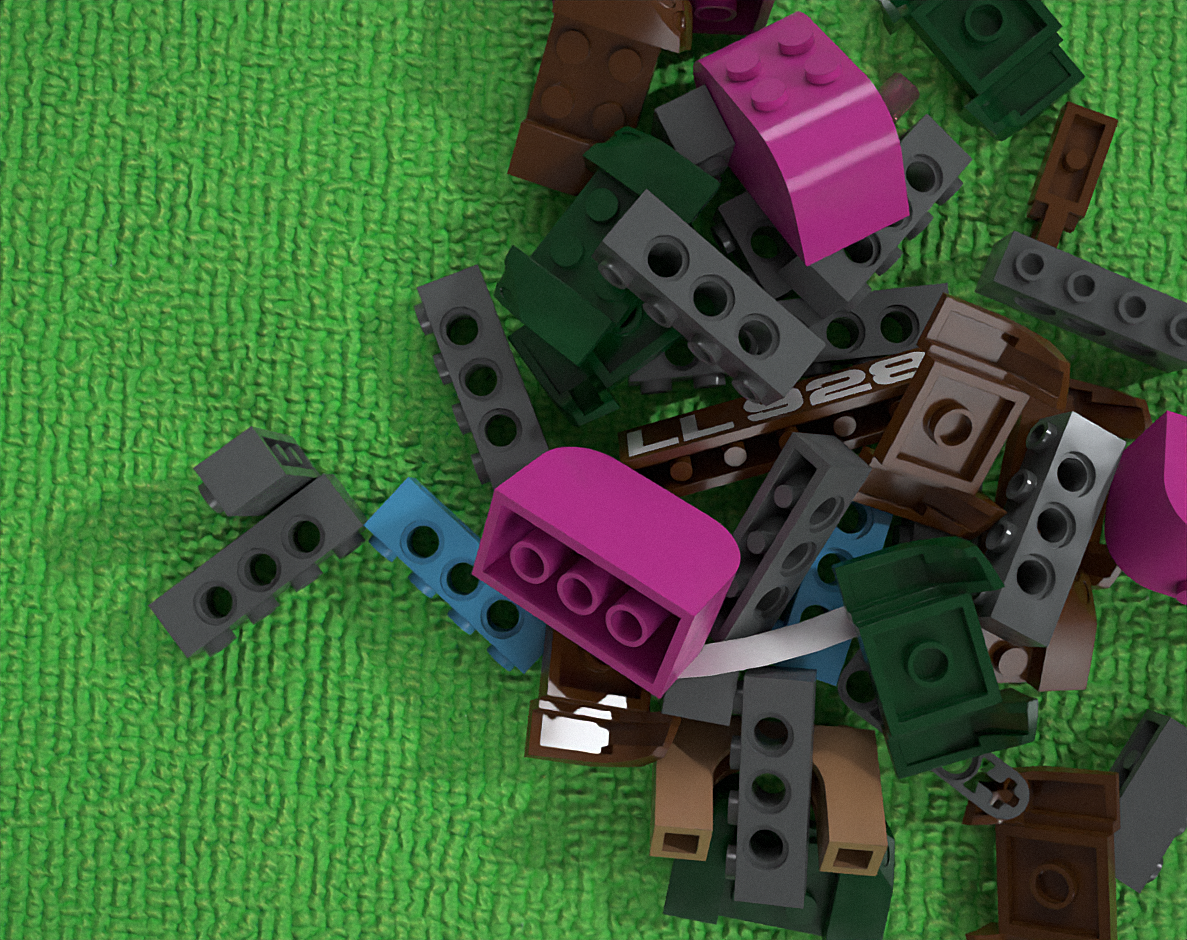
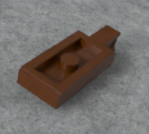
M1069 101L1061 107L1027 203L1029 207L1026 217L1035 220L1029 237L1057 248L1062 232H1073L1078 221L1085 217L1114 136L1118 119Z

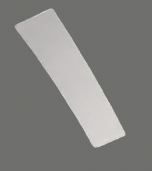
M843 606L790 626L745 638L704 644L700 654L677 678L712 676L767 666L826 649L857 637L854 625L848 620Z

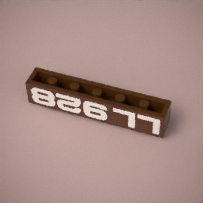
M918 347L798 381L785 398L768 406L761 402L756 404L741 397L618 432L620 462L675 496L682 497L769 473L793 432L833 435L851 450L878 443L925 352Z

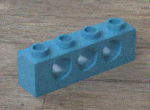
M408 477L364 524L373 534L368 540L369 543L389 561L393 562L396 557L403 561L412 570V573L408 576L409 580L426 596L432 598L437 593L452 607L447 613L448 616L463 631L471 635L477 630L491 643L487 652L497 663L508 671H511L516 666L525 674L543 654L546 623L480 579L477 588L473 592L465 593L455 588L451 580L454 567L458 563H468L474 566L481 538L416 478ZM422 526L432 528L439 537L438 549L430 557L420 555L413 546L414 533ZM508 600L517 607L519 621L514 627L504 629L493 623L490 617V609L495 601Z
M852 501L851 504L856 508L859 516L856 527L852 531L844 533L836 526L785 607L780 619L772 627V630L800 623L802 612L811 605H820L824 613L843 607L836 580L831 583H824L818 575L817 566L820 559L826 554L834 553L843 562L881 550L893 514ZM852 639L817 652L774 663L773 665L817 669V680L836 686Z

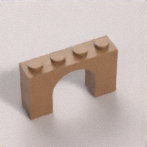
M731 716L729 726L682 718L665 757L653 762L649 856L706 861L713 832V788L725 777L740 771L730 769V750L732 736H741L742 716ZM760 720L758 722L761 732L769 738L779 739L788 734L787 727L782 721ZM814 725L811 805L816 820L819 871L876 876L887 850L888 842L875 730L857 729L847 725Z

